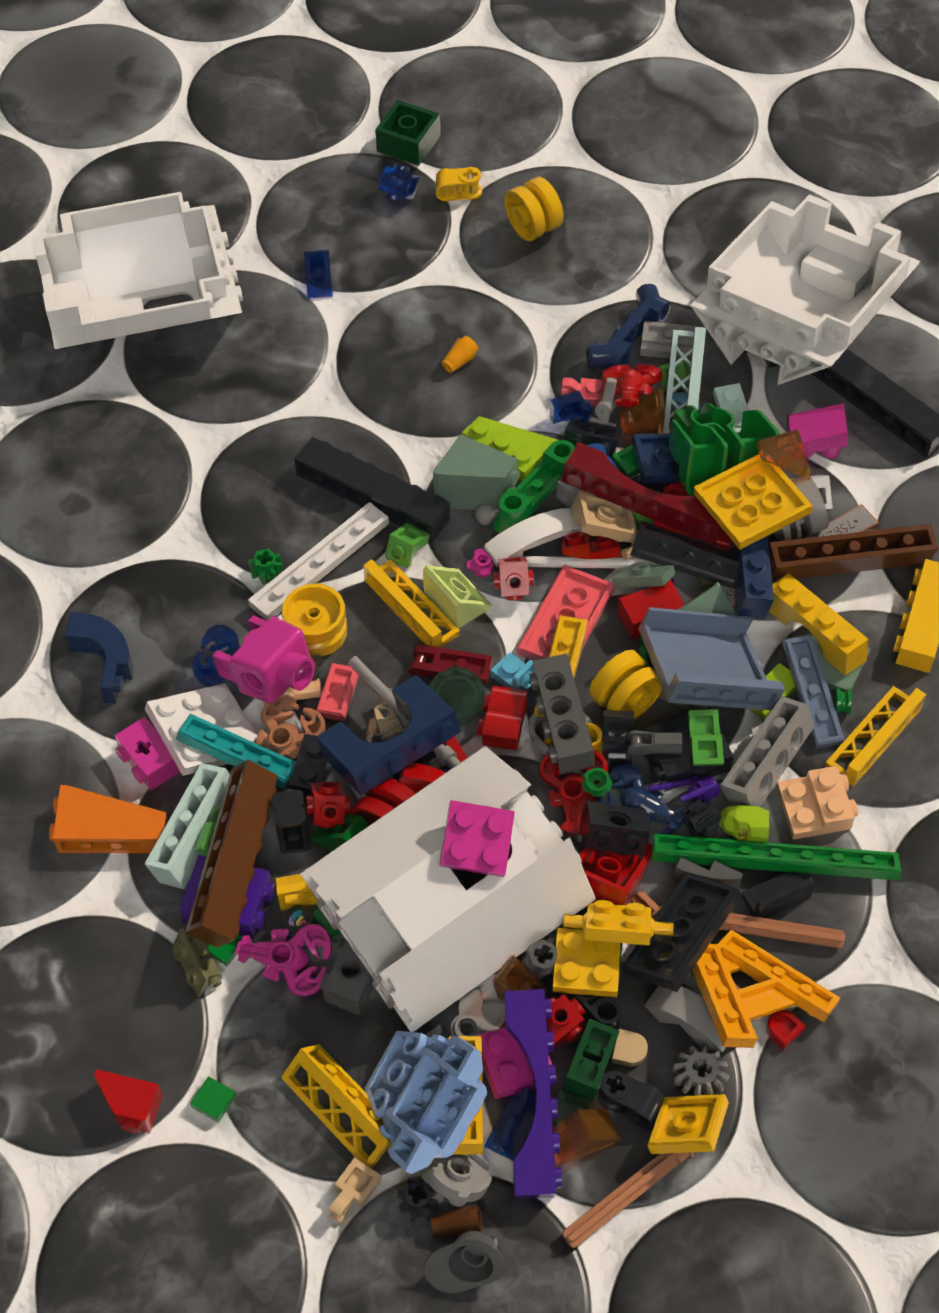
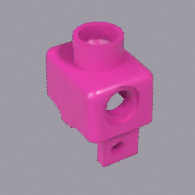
M253 615L248 620L251 631L243 638L242 646L233 656L219 650L212 655L219 676L237 683L240 693L267 703L276 702L289 687L298 691L305 689L312 681L315 672V663L310 657L303 631L275 616L266 621Z

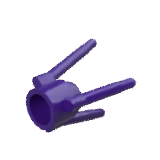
M695 775L688 779L648 786V791H656L690 785L687 789L688 793L679 797V802L690 799L692 802H695L699 799L701 803H708L720 794L719 786L711 775L702 778ZM666 828L661 834L668 835L673 831H669V828Z

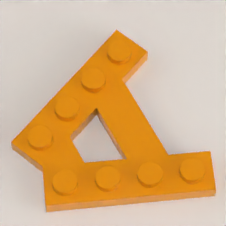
M730 930L718 944H709L692 970L723 1047L754 1048L758 1038L751 1020L795 1005L824 1023L840 1000V997L733 930ZM741 970L760 983L737 990L731 973Z

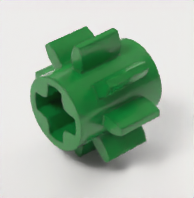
M270 548L255 551L254 559L248 560L252 579L258 577L262 584H265L277 577L278 573H282L284 569L280 553L274 555Z

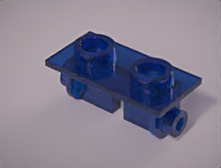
M524 1087L522 1091L510 1095L484 1145L485 1148L511 1161L516 1158L532 1127L535 1116L536 1099L533 1098L534 1092Z

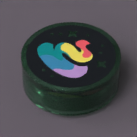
M304 906L291 907L283 916L284 929L287 928L289 930L288 935L290 937H293L299 928L308 923L315 924L313 913Z

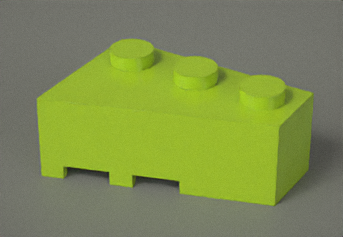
M481 416L462 432V436L517 458L518 471H520L518 485L543 460V452L553 442L558 441L551 437Z

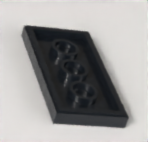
M686 873L654 919V922L674 923L673 937L653 934L650 938V946L636 945L622 965L624 974L678 992L741 898L740 890Z

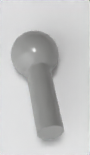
M481 504L475 511V518L480 524H492L499 509H495L490 504Z

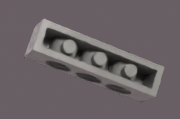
M781 696L721 783L729 806L761 807L815 727L807 704Z

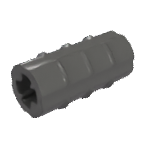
M545 940L531 944L520 959L518 965L519 973L523 978L531 981L543 978L553 969V965L556 963L558 956L557 948L553 943Z

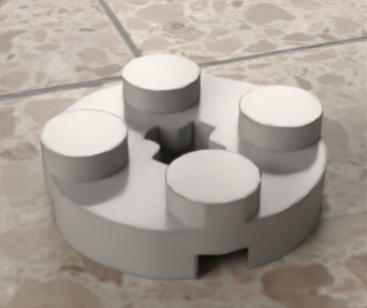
M483 1154L434 1158L430 1166L424 1168L422 1178L436 1192L447 1198L452 1205L463 1207L467 1202H473L483 1197L491 1183L492 1175L490 1176L488 1172L490 1165ZM459 1169L463 1174H458L455 1171Z

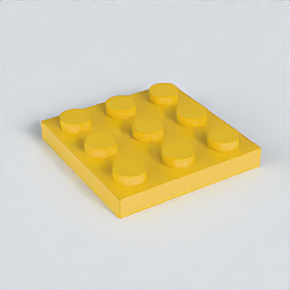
M766 451L694 487V495L740 550L809 515L813 511V505Z

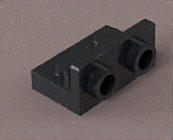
M571 418L565 428L563 440L571 442L575 447L578 442L585 445L602 444L606 449V455L612 458L622 438L623 428Z

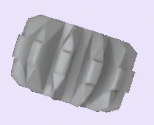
M692 1045L689 1047L688 1054L681 1052L678 1055L679 1063L673 1066V1072L677 1075L674 1078L675 1086H683L681 1091L683 1096H687L690 1093H693L694 1096L723 1093V1084H727L729 1080V1075L725 1073L728 1064L727 1061H718L720 1058L719 1050L710 1055L708 1054L707 1045L702 1047L701 1052H698ZM698 1071H703L704 1077L697 1076Z

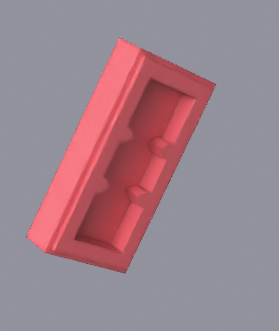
M331 663L316 710L320 712L323 718L345 722L359 679V675L350 666Z

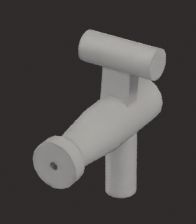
M606 379L603 398L595 408V414L598 418L590 417V422L617 426V424L609 422L611 413L616 408L615 400L620 398V395H614L616 379Z

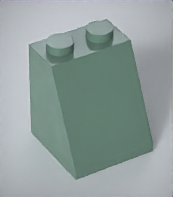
M459 435L433 472L434 496H440L449 502L450 509L476 510L481 504H490L495 509H499V499L510 487L515 489L518 486L520 477L518 459Z

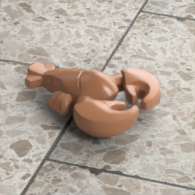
M280 697L274 703L265 704L261 712V718L270 733L268 735L263 729H260L256 744L294 760L297 758L301 747L297 745H301L304 734L318 736L325 732V720L320 712L305 707L303 713L308 715L311 720L306 721L305 717L301 715L300 724L303 733H299L298 728L291 723L278 725V723L286 721L295 715L292 711L285 712V709H299L298 704L293 700Z

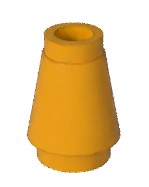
M468 336L458 338L441 364L447 372L453 373L474 359L479 348Z

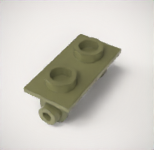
M181 928L173 943V954L175 959L181 962L185 970L188 985L193 987L197 997H201L206 986L214 989L222 984L220 980L222 974L213 958L202 961L201 958L210 955L205 942L186 934L184 929Z

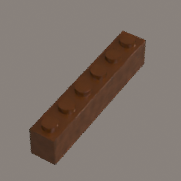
M932 524L770 542L768 546L772 582H776L788 573L795 579L919 565L924 564L925 559L931 560L939 549Z
M248 759L231 769L185 931L186 934L215 948L234 941L239 933L240 925L238 922L241 911L247 903L246 893L255 873L253 866L256 856L262 847L261 837L263 829L269 821L268 810L272 801V795L276 793L275 784L278 775Z

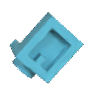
M509 652L491 669V677L506 688L523 690L524 688L528 689L531 687L529 673H534L533 660H529L525 664Z

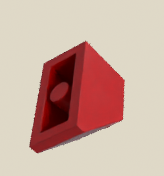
M96 1069L94 1077L120 1127L134 1134H138L140 1130L150 1133L163 1098L159 1084Z

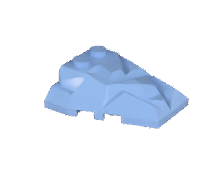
M396 1031L364 1088L374 1115L383 1121L384 1126L382 1125L380 1128L381 1134L391 1142L392 1147L390 1146L388 1149L390 1157L404 1171L410 1174L430 1166L434 1158H447L454 1154L458 1145L463 1141L473 1118L481 1109L487 1095L486 1086L478 1079L483 1072L481 1053L458 1036H451V1039H447L437 1034L427 1037L422 1033Z

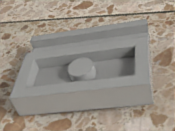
M644 321L640 356L670 359L673 330L695 331L696 326ZM678 337L677 347L684 355L693 348L694 339ZM676 352V360H678L681 357ZM692 354L687 357L689 361H692Z

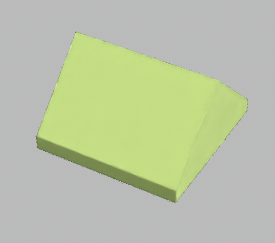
M428 565L423 568L424 593L458 629L492 607L491 603L459 569Z

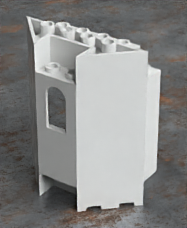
M181 192L60 214L63 232L32 238L42 278L46 314L55 349L242 313L239 302L243 301L240 285L235 286V283H238L235 267L230 268V265L234 264L231 249L226 250L225 248L229 247L227 233L221 232L215 206L205 205L190 208L188 201L183 202ZM180 294L189 295L193 298V301L146 310L143 307L144 301Z
M809 194L795 210L771 201L709 266L707 287L693 301L691 307L731 365L744 350L780 365L777 385L831 367L921 262L897 252L902 231L878 222L873 227L871 241L830 225L829 218L832 207L830 202Z
M486 746L300 873L318 899L317 906L334 930L339 929L374 979L372 985L389 1009L392 1007L395 1009L410 1032L416 1031L526 951L531 944L541 940L563 924L565 914L575 915L596 900L581 865L582 860L575 850L570 837L565 841L561 839L563 836L562 831L554 821L549 822L543 814L544 807L535 795L530 796L527 792L531 784L517 770L512 769ZM450 800L515 811L510 842L512 852L507 862L505 877L487 875L471 888L465 890L450 868L439 866Z

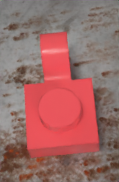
M566 377L562 381L561 397L566 399L579 398L578 405L597 406L603 398L605 384L602 380L581 378L580 384L576 380Z

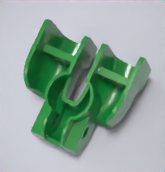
M705 403L700 414H698V409L693 405H688L682 410H675L673 420H671L668 445L672 457L679 466L680 483L690 496H695V486L725 471L727 457L730 459L729 469L764 451L776 463L780 441L779 430L759 410L742 412L741 432L739 435L733 429V415L727 410L715 407L711 403Z

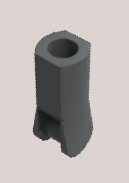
M638 730L627 733V740L630 741L627 752L632 756L682 753V733H653Z

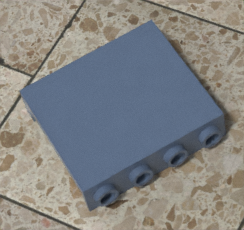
M648 608L638 629L668 703L772 710L784 693L785 688L781 681L767 680L746 634L753 621L752 617Z

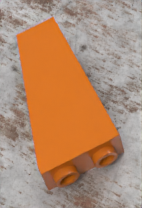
M60 785L59 796H55L53 801V812L56 818L55 823L50 824L49 838L50 841H54L58 853H151L168 823L166 812L72 786Z

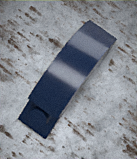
M70 612L65 633L70 652L92 653L105 660L100 689L105 703H116L118 692H123L124 679L133 680V663L123 634L114 624L102 617L87 613Z

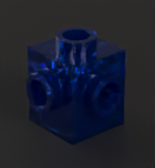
M395 163L394 167L386 166L379 177V190L387 192L386 197L400 201L401 197L414 200L420 176L409 173V167Z

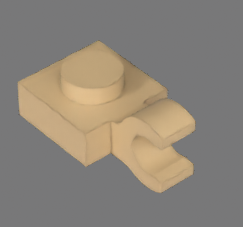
M354 1157L335 1183V1190L340 1192V1194L329 1207V1211H331L329 1217L341 1224L354 1202L363 1208L382 1182V1176Z

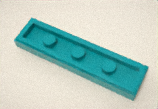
M191 713L176 737V740L233 766H237L248 759L277 774L278 777L275 785L282 789H286L292 778L296 764L295 761Z

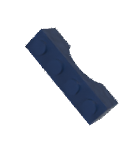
M766 536L740 550L729 537L731 541L730 549L737 550L739 558L738 581L735 591L736 615L765 620L774 601L768 538Z

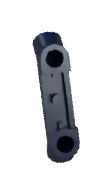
M650 283L643 284L637 289L636 300L639 307L629 313L626 322L621 328L617 327L609 342L588 345L586 348L588 367L593 370L610 368L617 365H628L630 362L631 345L642 334L644 321L660 323L665 321L671 309V302L660 297L656 285Z

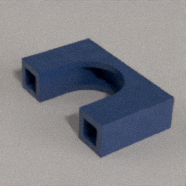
M417 675L391 690L398 711L410 722L407 729L396 738L380 743L365 742L359 739L342 721L316 736L323 757L360 796L461 732L455 710Z

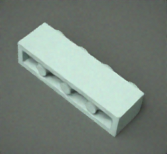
M204 763L200 764L145 862L146 867L159 883L180 889H185L197 858L201 855L194 849L204 823L212 821L214 810L222 804L230 776L226 768Z

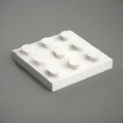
M226 683L146 703L145 711L183 776L196 773L201 763L218 767L228 764L176 740L178 731L190 713L256 743L257 734Z

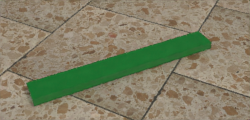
M653 834L652 861L678 863L680 858H683L696 865L712 866L714 861L732 868L900 881L902 873L899 855L896 852Z

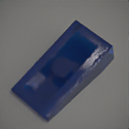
M329 250L304 252L308 299L333 297Z

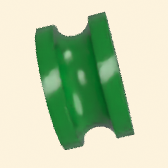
M835 688L833 704L837 715L840 712L850 715L852 708L851 689H846V691L842 692L839 688Z

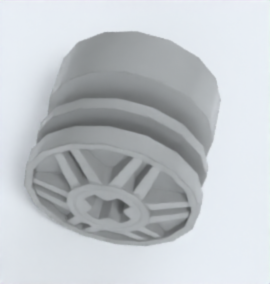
M805 474L791 481L813 505V511L809 515L774 532L773 535L777 541L791 540V537L793 540L800 539L802 537L801 527L807 534L812 535L827 529L829 526L823 498L809 475Z

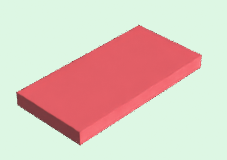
M564 565L518 645L517 655L533 661L548 658L560 615L588 619V627L583 643L584 647L615 590L613 583Z

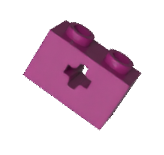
M145 717L115 735L118 745L115 751L124 764L130 763L133 767L131 772L140 784L145 782L151 791L180 773L160 735Z

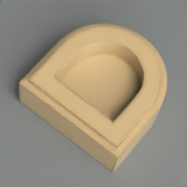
M619 1029L620 1032L616 1040L612 1063L629 1067L640 1065L647 1056V1041L639 1033Z

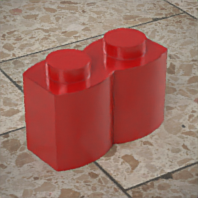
M493 686L491 694L485 695L483 711H487L485 719L480 718L477 735L482 736L483 746L518 750L527 710L528 691Z

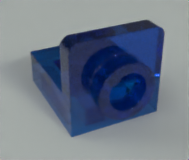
M580 390L550 399L549 417L553 424L569 421L575 417L589 421V415L592 414L591 404L588 399L584 400Z

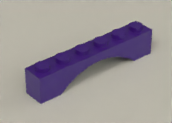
M544 989L505 991L506 1030L515 1039L527 1058L533 1075L536 1093L535 1116L531 1131L523 1148L513 1160L514 1198L555 1197L556 1188H562L561 1167H555L554 1154L560 1153L559 1133H553L552 1119H558L557 1098L551 1099L550 1085H556L555 1065H549L548 1052H554L553 1031L547 1032L546 1019L552 1018L551 998L545 999Z

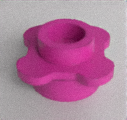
M477 549L474 551L472 560L467 562V569L473 571L478 577H488L493 573L494 565L496 564L484 549Z

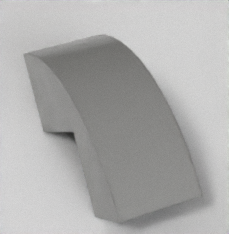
M658 986L644 1005L660 1023L679 1024L701 1049L707 1045L708 1051L719 1050V1052H723L726 1048L721 1043L704 998L701 995L682 986L678 992Z

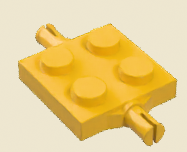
M606 900L590 903L584 916L564 915V928H583L585 940L649 946L650 938L653 934L673 937L674 923L654 922L651 917L652 907H645L640 903L616 905Z

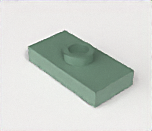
M642 563L634 567L622 568L611 579L615 588L664 586L675 575L673 565L650 566L648 563Z

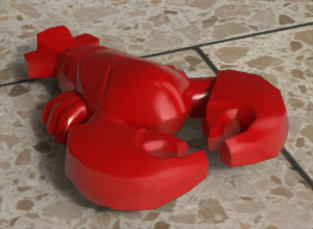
M651 364L636 365V370L631 369L630 365H617L603 371L602 382L606 384L607 378L616 379L614 395H620V398L615 400L616 406L632 407L639 404L638 398L642 394L649 395L652 392L651 385L660 382L663 373L660 367Z
M594 750L595 767L582 769V771L585 773L593 768H601L608 773V763L604 756ZM548 753L543 757L539 765V776L546 785L552 786L559 791L558 793L549 790L548 797L551 806H563L567 821L560 825L562 832H568L569 836H579L581 833L579 825L584 806L587 801L597 802L596 799L598 797H593L591 793L584 791L582 787L584 778L579 773L572 772L562 779L559 778L562 774L559 772L558 764L551 763ZM594 781L595 785L600 784L599 781Z

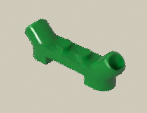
M566 440L553 442L543 452V460L515 489L510 487L499 499V512L492 524V528L496 533L500 534L511 526L528 519L557 488V481L563 477L565 463L575 448L571 442Z

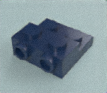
M669 433L633 435L631 442L642 483H665L666 487L680 482L679 466L669 450Z

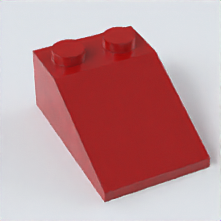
M647 842L643 856L584 848L579 856L582 860L581 865L596 898L592 903L606 900L616 905L629 904L652 861V844Z

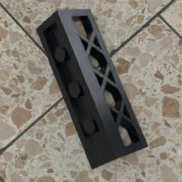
M640 522L630 553L631 556L662 566L673 565L674 570L714 583L719 582L720 585L736 590L739 572L737 551L712 545L651 523Z

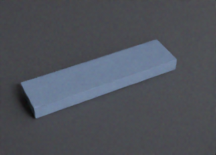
M812 634L784 639L782 645L799 700L808 705L815 726L810 733L814 749L842 744L845 741Z

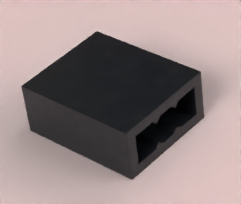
M687 715L644 728V731L653 733H682L681 754L643 755L645 758L649 757L651 761V772L656 782L665 783L683 780L695 775L699 778L707 775L713 777L731 770L734 755L721 729L724 765L693 766ZM675 788L664 789V792L669 791V790H672V789H675Z

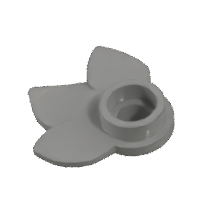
M478 989L468 992L461 998L458 1006V1015L451 1022V1036H466L460 1031V1026L463 1024L471 1027V1034L467 1036H476V1034L498 1030L505 1021V1004L499 1002L483 1003L482 995Z

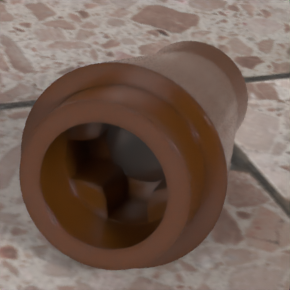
M467 1204L444 1214L432 1216L431 1227L434 1238H458L467 1231L483 1233L479 1206L471 1207L470 1204Z

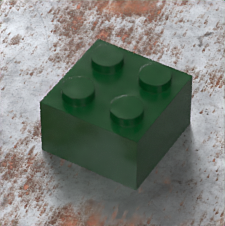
M397 100L375 129L377 152L420 166L441 136L440 114Z

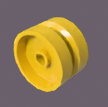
M535 177L525 182L523 186H517L507 191L504 196L506 214L512 227L522 239L528 242L543 236L544 232H550L560 227L563 223L564 212L561 201L553 186L545 178Z
M306 584L297 587L288 594L282 608L283 620L303 631L310 657H323L339 649L347 637L346 610L341 594L334 588L324 584Z
M626 650L608 661L597 673L590 685L589 696L602 708L606 707V710L634 711V720H636L655 703L663 689L656 671L651 667H647V662L637 652Z

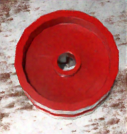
M389 777L366 792L365 797H360L349 814L361 815L371 825L416 793L403 783Z

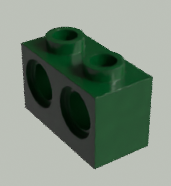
M589 1018L562 1090L593 1102L620 1030Z

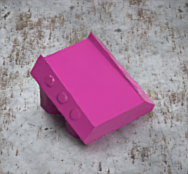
M845 403L787 414L791 457L810 458L814 453L819 452L826 458L838 457L841 454V450L848 446Z

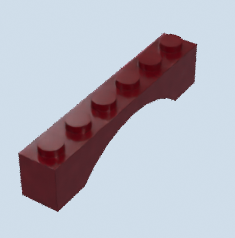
M578 442L565 463L561 482L658 521L712 545H715L723 530L696 496H677L646 488L622 474L609 461L605 453Z

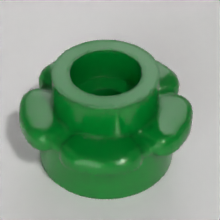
M593 768L585 772L582 787L586 793H591L593 797L604 796L606 791L608 792L611 789L612 780L604 769ZM597 780V781H599L600 784H599V785H595V784H594V781Z

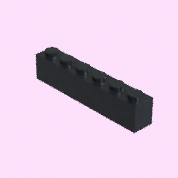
M846 349L831 367L811 373L927 459L939 449V414L849 349Z
M312 437L294 458L297 476L362 508L370 502L387 515L389 521L399 526L408 523L429 533V541L431 542L435 540L450 520V504L442 497L434 496L417 485H411L401 480L395 474L382 471L374 464L366 463L349 452H343L326 441H320Z

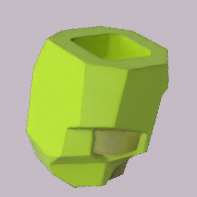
M735 805L726 807L721 811L722 819L719 825L728 835L734 836L736 840L768 841V810L759 806Z

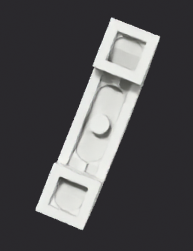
M571 508L557 509L535 515L511 526L484 545V549L498 567L497 559L522 557L523 551L562 536H567L575 531L583 532L581 526L574 524Z

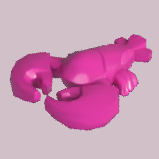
M308 923L299 928L289 941L286 940L289 934L287 928L284 930L273 929L271 931V942L252 943L249 935L243 936L242 941L238 942L236 954L239 955L238 961L245 963L251 957L255 961L266 964L262 976L275 982L279 981V974L282 972L287 987L294 995L308 997L321 989L320 985L327 971L326 967L322 966L320 973L314 979L312 975L317 971V966L309 967L299 975H297V971L301 970L309 962L308 956L302 948L304 943L313 956L318 959L320 957L318 946H322L324 960H329L332 953V941L328 931L322 926Z

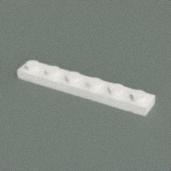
M369 502L249 598V606L266 621L272 616L278 615L282 611L283 603L288 594L297 587L306 584H316L389 524V517Z

